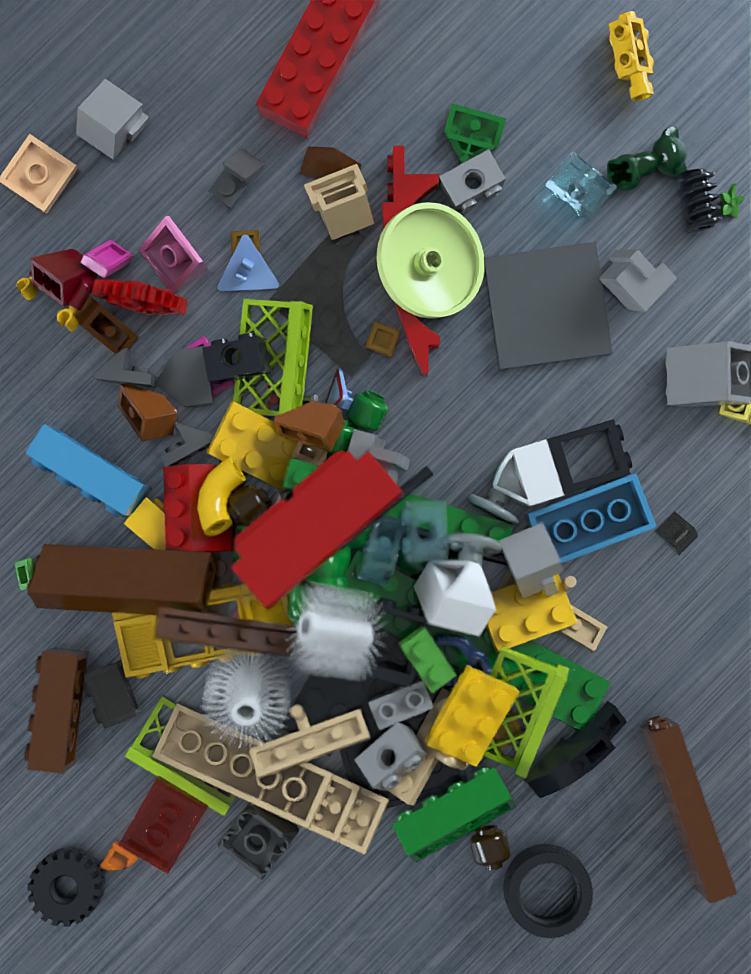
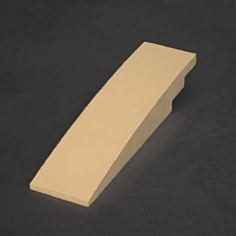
M178 703L176 704L152 757L366 855L389 799L308 762L259 779L249 749L264 744V742L255 740L253 737H250L249 740L247 735L245 746V734L243 733L240 745L241 732L237 735L235 729L233 731L232 728L229 734L228 732L225 734L224 732L228 730V726H224L218 731L216 729L222 723L216 724L214 723L215 720L201 716L202 714Z

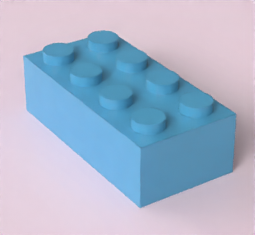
M43 424L25 453L33 458L30 462L32 465L42 471L56 472L55 479L69 487H80L82 489L80 491L82 496L93 502L100 503L102 501L107 505L104 509L117 517L125 518V516H130L152 489L146 483L62 431Z
M636 473L524 514L529 528L540 523L544 524L561 563L657 527Z

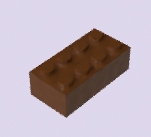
M54 647L42 651V656H38L36 673H39L38 685H34L32 691V702H35L34 714L30 715L28 722V731L32 732L31 742L27 743L24 753V760L28 761L27 770L63 774L75 765L89 651Z

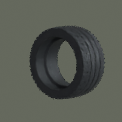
M550 844L531 846L518 854L506 871L503 890L507 907L518 925L530 934L541 938H560L578 929L589 915L593 900L591 879L583 864L570 851ZM555 863L562 865L571 873L575 880L576 893L573 902L565 911L556 916L539 917L531 914L525 909L520 900L519 888L522 879L529 870L540 864Z

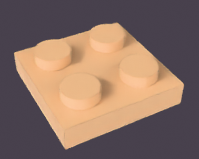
M29 134L1 174L0 183L47 214L78 170V167Z

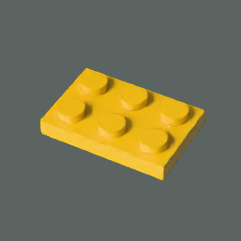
M231 401L206 453L221 461L232 457L243 472L284 491L285 488L281 487L288 460L294 458L292 454L298 442L280 437L273 421Z
M559 574L553 576L558 593L549 597L546 596L543 590L522 599L516 584L491 592L496 610L486 624V629L496 653L500 652L502 646L510 649L578 623Z
M466 665L424 740L426 745L477 767L519 691L512 685Z

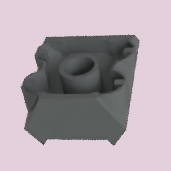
M249 802L217 845L218 848L261 880L270 872L280 856L286 852L292 840L298 834L299 829L296 823Z

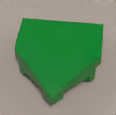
M452 103L444 132L462 164L488 149L492 151L499 146L506 118Z

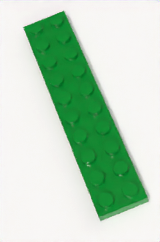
M356 550L344 576L348 581L349 589L345 594V591L342 593L346 601L347 592L349 598L351 591L353 599L355 594L357 599L359 592L360 603L361 601L364 603L365 600L368 605L370 600L372 601L375 598V600L379 601L380 597L396 601V606L407 609L408 605L422 608L414 589L416 580ZM338 589V592L335 591V593H336L335 599H336V598L339 599V597H337L338 594H339V589ZM368 605L366 606L367 610H366V612H365V617H366V615H367V613H368V609H369V606H368ZM380 611L377 612L376 619L380 615L382 616L374 625L380 626V628L401 639H405L417 629L418 622ZM429 624L427 632L432 639L434 637L437 638L438 635H449V633L468 638L473 643L472 645L476 647V651L485 653V658L491 662L490 668L493 670L499 653H496L486 626L481 634L476 636ZM533 641L510 648L513 651L556 668L558 664L569 668L566 683L552 717L581 731L596 714L611 682ZM449 644L438 647L448 663L464 671L466 665H468L467 658L458 647ZM504 657L502 666L506 674L520 670L516 661ZM539 670L528 673L534 685L545 682L548 676L547 673ZM498 672V674H497V677H496V678H499V677H501V675H500V673H499V672ZM523 675L510 679L512 686L516 687L518 691L528 688ZM542 689L537 691L538 695H540ZM532 693L518 697L519 700L533 707L536 705Z

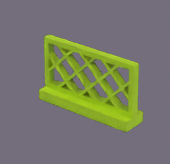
M243 299L240 335L256 333L257 336L265 339L266 347L274 357L269 363L270 369L279 364L283 369V376L277 383L272 380L269 374L255 376L250 381L248 378L236 380L233 395L234 402L241 405L242 395L250 390L257 401L247 409L259 415L277 416L303 405L313 305L297 301L283 302ZM251 306H260L266 314L256 324L250 318ZM281 308H289L288 321L280 326L274 315ZM270 320L277 331L266 339L259 328ZM281 335L286 341V347L278 355L270 344ZM239 350L237 356V363L241 359V353ZM264 376L271 388L260 396L253 385ZM274 392L280 398L279 411L271 410L265 402ZM260 405H261L262 408H263V409H256V408H257L258 406H260Z
M501 647L490 676L496 678L499 672L501 677L496 679L512 685L510 679L523 675L528 688L520 690L514 701L519 712L506 716L501 725H504L509 736L497 741L493 737L483 756L516 769V775L524 778L527 777L566 683L569 668L560 664L556 668L506 647ZM504 657L516 661L520 670L506 674L502 666ZM539 670L547 673L548 676L545 682L534 685L528 673ZM542 689L540 695H538L537 691ZM532 693L536 705L524 710L518 697ZM522 717L526 730L514 734L508 722ZM512 742L516 750L515 757L511 758L502 754L499 746Z
M161 697L124 757L225 816L236 795L230 794L227 797L219 792L216 786L212 788L204 783L206 781L199 780L193 775L152 757L155 749L150 751L140 745L148 733L158 731L161 738L162 730L167 725L160 726L158 714L164 705L173 710L176 707V704ZM156 720L157 728L150 729L153 722Z

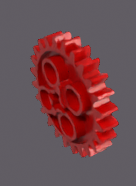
M95 279L92 295L99 297V299L107 300L108 304L148 315H155V313L184 315L188 303L187 299L175 295L172 291L133 280H124L123 282Z

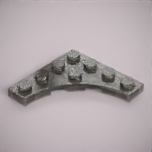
M358 230L334 240L328 235L269 299V301H297L313 305L310 341L351 378L371 358L351 331L343 303V285L346 270L357 248L365 239V236ZM281 308L278 312L288 320L289 308Z

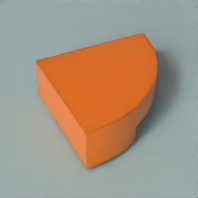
M115 841L99 868L105 871L122 870L134 864L140 855Z

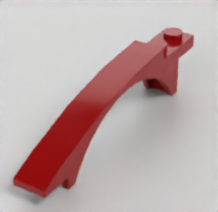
M393 146V155H387V172H393V183H387V200H393V202H382L383 229L397 213L410 206L419 204L428 195L438 190L439 174H405L404 146ZM394 301L414 361L421 376H428V348H439L440 336L428 329L415 315L402 309Z

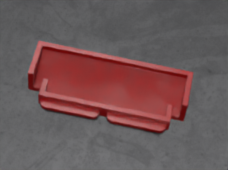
M338 451L293 489L294 497L288 502L286 500L278 501L235 538L236 546L234 548L242 558L231 568L268 611L404 493L369 451L358 460L349 451L346 453Z

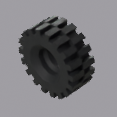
M69 847L67 850H64V848L57 849L54 853L48 854L32 871L29 877L31 881L27 885V890H31L28 900L29 903L34 901L35 906L32 910L35 914L40 911L43 914L40 919L44 922L51 919L53 920L51 925L58 926L60 923H64V927L71 926L73 922L78 924L85 917L88 918L100 903V899L105 891L103 889L105 877H101L103 870L99 868L100 865L98 867L95 865L97 859L93 855L91 858L87 857V851L83 849L80 852H76L75 847ZM68 876L76 882L77 891L73 897L63 898L57 894L55 884L60 877Z

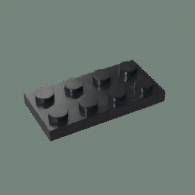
M370 646L368 649L373 660L385 663L388 655L375 648V652ZM350 658L349 668H350V666H352V665H351V663H352V658ZM333 664L332 674L331 668L326 671V666L324 669L322 665L321 673L320 666L318 669L314 667L292 707L294 705L302 707L310 727L357 710L374 682L375 677L364 674L361 676L359 673L358 678V673H356L355 680V672L352 667L351 676L349 670L347 679L348 668L346 671L344 667L343 676L341 669L339 676V670L337 672V667L335 670ZM289 711L286 715L288 717L285 718L287 720L283 721L280 727L292 734L299 731L295 718L291 711Z

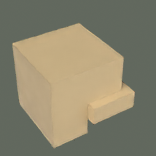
M357 164L304 184L315 212H320L332 240L374 224L365 193L368 191V188Z

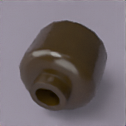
M248 484L229 497L230 505L227 506V509L238 526L243 524L245 527H248L269 509L268 504L272 501L263 487L257 490L254 485Z
M487 825L475 829V834L470 839L474 862L480 866H486V870L502 868V862L508 860L511 854L506 832L498 829L497 825Z

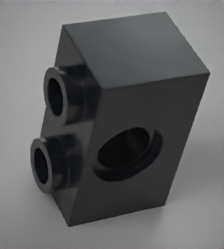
M255 333L238 335V340L228 342V339L214 340L211 342V346L202 348L208 382L222 384L271 373L266 341L259 336H255ZM239 350L241 359L234 365L232 363V355Z

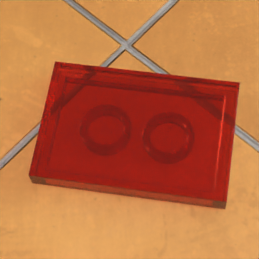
M158 776L119 846L164 873L169 874L209 805Z

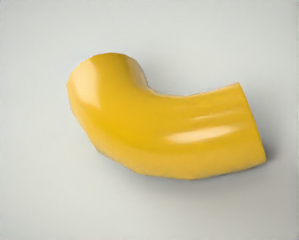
M232 457L223 460L208 474L199 491L197 510L201 526L208 536L220 534L231 526L232 521L227 511V500L231 492L238 485L245 482L242 470Z

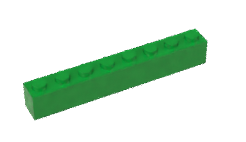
M294 458L289 459L281 487L293 491L300 482L319 466ZM409 494L383 516V518L443 536L467 533L489 537L498 542L511 536L513 529L512 524L413 494Z

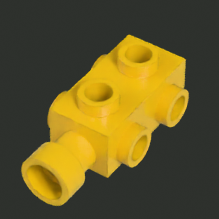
M633 11L625 12L618 16L619 19L608 24L610 31L609 40L613 47L614 66L618 78L631 81L629 91L632 101H642L654 96L652 83L648 82L647 77L653 74L652 68L654 66V60L649 54L647 44L649 33L644 28L643 19L637 18Z

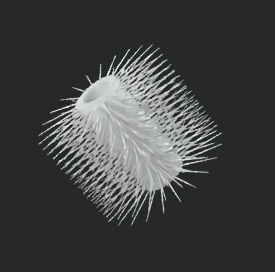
M307 584V611L305 609L303 613L301 609L303 615L300 617L299 622L295 621L299 623V625H296L298 628H291L298 629L297 634L299 637L297 640L300 639L299 643L302 641L301 646L297 650L298 654L301 650L303 653L305 649L303 663L305 664V658L308 655L306 661L308 667L309 656L312 652L311 664H313L314 660L315 667L318 669L320 666V673L323 665L324 669L326 666V671L331 668L332 674L333 664L334 669L336 670L337 667V672L339 670V676L341 669L343 676L344 667L346 668L347 664L348 679L349 670L351 676L354 662L357 668L359 655L358 670L361 669L360 660L362 659L364 674V665L366 664L364 651L365 654L366 652L368 653L367 649L371 646L372 638L375 636L373 635V630L375 629H372V626L382 615L375 619L374 623L372 620L369 623L373 615L372 612L369 613L371 600L369 605L366 604L365 600L364 603L363 601L360 603L359 592L357 599L356 594L353 599L350 591L349 598L347 592L346 601L345 596H342V593L340 595L339 590L337 596L339 599H335V596H333L331 602L332 588L328 595L327 585L325 597L324 594L321 595L317 586L318 601L316 600L317 604L315 606L317 594L315 584V598L313 596L314 602L312 606L313 592L311 593L310 591L311 601L309 604ZM368 605V606H369V609H368V613H367V615H366V617H365V612H366V610H367L366 606ZM369 651L368 655L370 656V658H371L372 661L374 662V660H373V658H372V656H371V653H370V651ZM350 658H352V663H351L352 666H350V668H349Z
M249 652L247 661L246 655L243 661L242 658L241 660L239 658L240 666L238 661L237 663L235 660L233 661L235 667L232 663L229 665L225 661L224 663L231 667L229 671L219 665L218 668L230 674L228 676L227 674L223 675L215 671L213 673L214 676L221 675L222 678L213 677L211 681L213 683L222 682L226 686L223 687L218 684L212 686L210 684L208 687H204L207 689L203 693L210 692L212 697L204 695L205 697L203 698H208L202 700L210 704L212 702L216 704L215 702L224 703L223 706L215 707L210 705L202 709L210 711L208 708L211 710L225 709L221 713L208 714L211 718L215 717V715L220 716L221 714L227 715L231 713L225 718L217 719L214 723H219L222 720L226 722L231 717V720L229 719L226 724L221 725L219 728L227 727L231 721H235L226 730L228 732L230 729L232 730L235 724H239L241 727L240 745L245 726V746L247 726L250 740L253 729L256 733L254 723L257 731L260 729L262 734L264 731L259 722L263 728L264 726H267L269 729L271 728L259 719L260 717L274 724H277V722L268 719L264 715H272L276 719L282 718L281 715H275L267 710L273 709L279 712L282 710L284 712L287 709H291L288 706H282L284 704L283 701H285L283 699L291 696L287 695L290 693L288 691L291 690L283 692L284 689L281 685H288L287 683L292 682L282 679L283 681L280 679L266 681L272 677H286V675L280 672L276 675L264 677L267 673H271L274 670L277 671L280 668L276 666L266 672L265 669L275 663L271 662L259 669L263 663L261 662L259 665V657L257 655L255 661L253 660L254 652H252L250 665ZM273 683H275V684H276V683H279V684L282 683L281 685H279V686H277V687H276V686L270 687V685L273 684ZM221 688V689L225 690L226 692H224V693H219V692L216 691V690ZM276 689L280 692L272 694L269 691ZM220 695L225 697V699L222 700L214 699ZM274 696L275 698L277 697L278 700L273 701L270 700L269 697ZM271 703H272V704L274 703V704H276V705L278 704V705L282 706V708H281V707H280V708H277V707L274 708L273 706L271 707V706H269L268 704H270V705H271Z

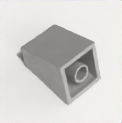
M723 341L667 348V358L665 361L667 369V405L695 407L751 404V345Z

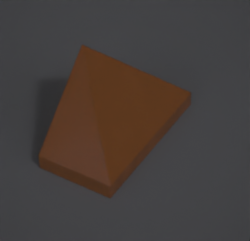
M308 146L299 174L317 180L355 164L361 169V164L334 147Z

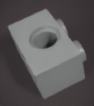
M488 149L439 176L438 185L451 208L455 211L461 209L462 212H465L477 205L476 200L484 196L488 199L500 193L506 178ZM469 178L477 179L480 187L470 189L466 186L465 181Z
M421 677L413 680L411 687L401 685L368 699L379 730L434 708Z
M397 722L360 754L355 761L373 788L390 790L400 783V778L404 774L418 768L422 764V759L429 753L410 726ZM395 753L396 760L394 764L391 765L390 759L392 754Z

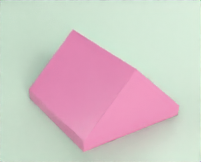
M169 216L164 217L139 249L167 289L173 293L178 292L207 270L202 259Z

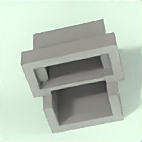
M104 79L77 108L76 135L114 159L127 145V139L133 141L148 125L149 116L142 112V103L107 79Z
M615 250L609 257L613 264L599 277L603 284L628 310L646 312L677 279L663 262H659L654 268L639 250Z
M354 429L348 451L356 460L369 451L397 484L400 470H408L410 459L398 452L384 449L386 441L378 439L377 435Z
M543 523L499 540L505 560L522 599L543 590L547 597L558 593L553 576L563 572V568Z

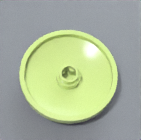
M419 203L397 213L387 223L378 242L377 267L384 288L402 309L422 318H442L465 308L479 291L485 265L483 249L474 228L460 213L438 203Z

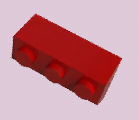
M188 464L163 467L166 550L208 553L234 551L233 522L224 532L208 536L201 526L197 510L199 491L208 474L218 465ZM228 511V515L232 521V516Z

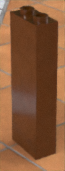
M44 544L41 554L36 558L35 572L33 578L28 582L27 593L36 608L156 615L157 609L162 607L206 614L216 567L211 553Z
M662 715L651 717L646 720V725L640 726L696 890L709 904L737 895L735 884L680 726L667 717L663 718Z

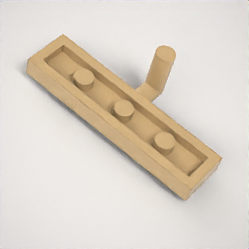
M507 569L495 591L516 584L510 569ZM568 576L562 580L566 593L577 583L576 578L573 576ZM571 605L578 623L557 632L591 653L595 652L608 627Z
M443 687L433 704L434 708L430 709L416 735L429 754L422 759V764L418 768L404 774L400 778V783L393 789L388 790L409 805L414 806L438 760L449 767L459 770H465L468 766V763L427 746L424 741L451 694V691Z
M294 705L291 708V714L296 720L299 731L275 739L273 742L270 741L249 749L257 777L260 779L368 740L370 736L360 709L310 727L302 707Z

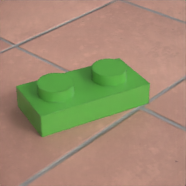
M421 626L398 643L432 693L456 676L424 627Z

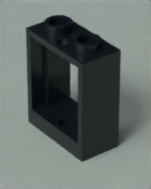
M614 419L547 439L563 494L631 474L629 470L632 468L631 457L628 452H624L621 441H624L623 431L619 424H615ZM607 430L618 471L573 483L561 443Z
M380 597L379 601L374 600L369 610V613H371L373 607L376 609L369 623L375 613L380 611L418 622L417 629L422 626L427 630L429 626L423 608L408 605L407 609L396 606V601ZM358 655V659H357L358 665H356L357 668L355 667V662H354L353 669L355 668L356 673H358V671H359L360 674H361V671H362V674H363V660H362V659L360 660V661H361V669L358 670V666H359V655ZM365 658L364 675L408 687L412 686L416 670L409 659L406 668H401L375 660L373 662L372 659H368L367 663Z

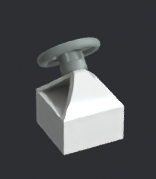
M547 440L516 448L507 453L496 470L492 483L493 488L490 489L487 495L488 499L469 494L467 501L501 521L517 525L519 519L506 510L511 500L522 507H528L563 496L564 494Z
M467 533L450 534L445 536L443 543L447 548L460 552L458 561L429 560L414 585V589L429 624L479 636L496 610L481 568L483 556L500 553L502 546L498 541L481 535Z

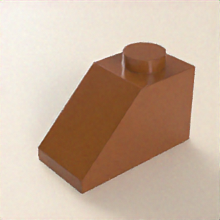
M89 296L81 311L77 310L75 314L79 325L115 354H118L124 348L128 349L138 337L91 296Z
M127 383L120 384L117 407L141 441L173 435L175 422H177L178 418L177 411L174 406H171L164 395Z
M312 401L277 415L273 420L280 437L328 452L332 451L345 426L340 408L332 403L323 404L317 401Z

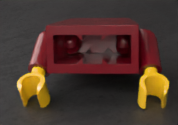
M75 249L32 257L30 277L19 279L17 289L26 300H31L37 295L38 290L36 287H38L63 307L70 305L68 309L58 312L57 320L62 327L66 324L69 331H74L79 324L75 314L77 310L81 311L92 294L95 279L97 280V273L80 263L83 255Z

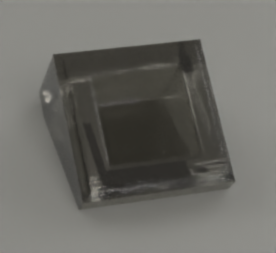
M675 511L655 530V533L678 555L698 537L696 529Z

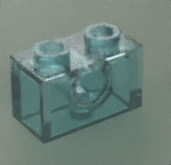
M574 151L564 159L545 185L556 198L564 200L578 216L589 221L617 188L615 184ZM575 183L580 184L584 188L585 193L579 192L575 187Z
M406 501V508L401 510L402 525H406V537L402 538L403 555H407V560L412 562L447 561L446 501ZM423 522L428 524L430 528V533L425 539H421L417 535V528Z
M384 515L372 525L363 552L358 574L359 579L383 586L387 585L395 569L405 520Z

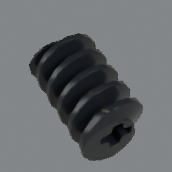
M700 168L687 170L678 175L680 179L684 180L681 182L680 188L686 191L681 196L682 200L688 202L684 205L683 209L685 212L690 213L686 216L685 221L692 224L687 228L688 232L710 229L716 223L723 220L722 217L714 216L713 214L721 209L720 205H712V201L718 199L719 195L710 194V190L716 188L717 183L708 182V179L716 175L715 172H709L706 169Z

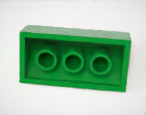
M488 767L482 768L473 774L474 779L465 784L463 781L457 782L447 789L449 793L440 798L437 795L430 797L422 803L423 807L417 811L408 810L397 816L396 819L398 821L393 823L392 826L408 857L417 863L516 807L495 767L490 770Z

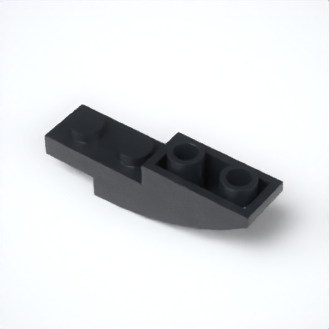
M607 701L570 743L562 738L529 773L524 781L539 798L569 786L594 769L615 749L610 740L627 721L617 707Z

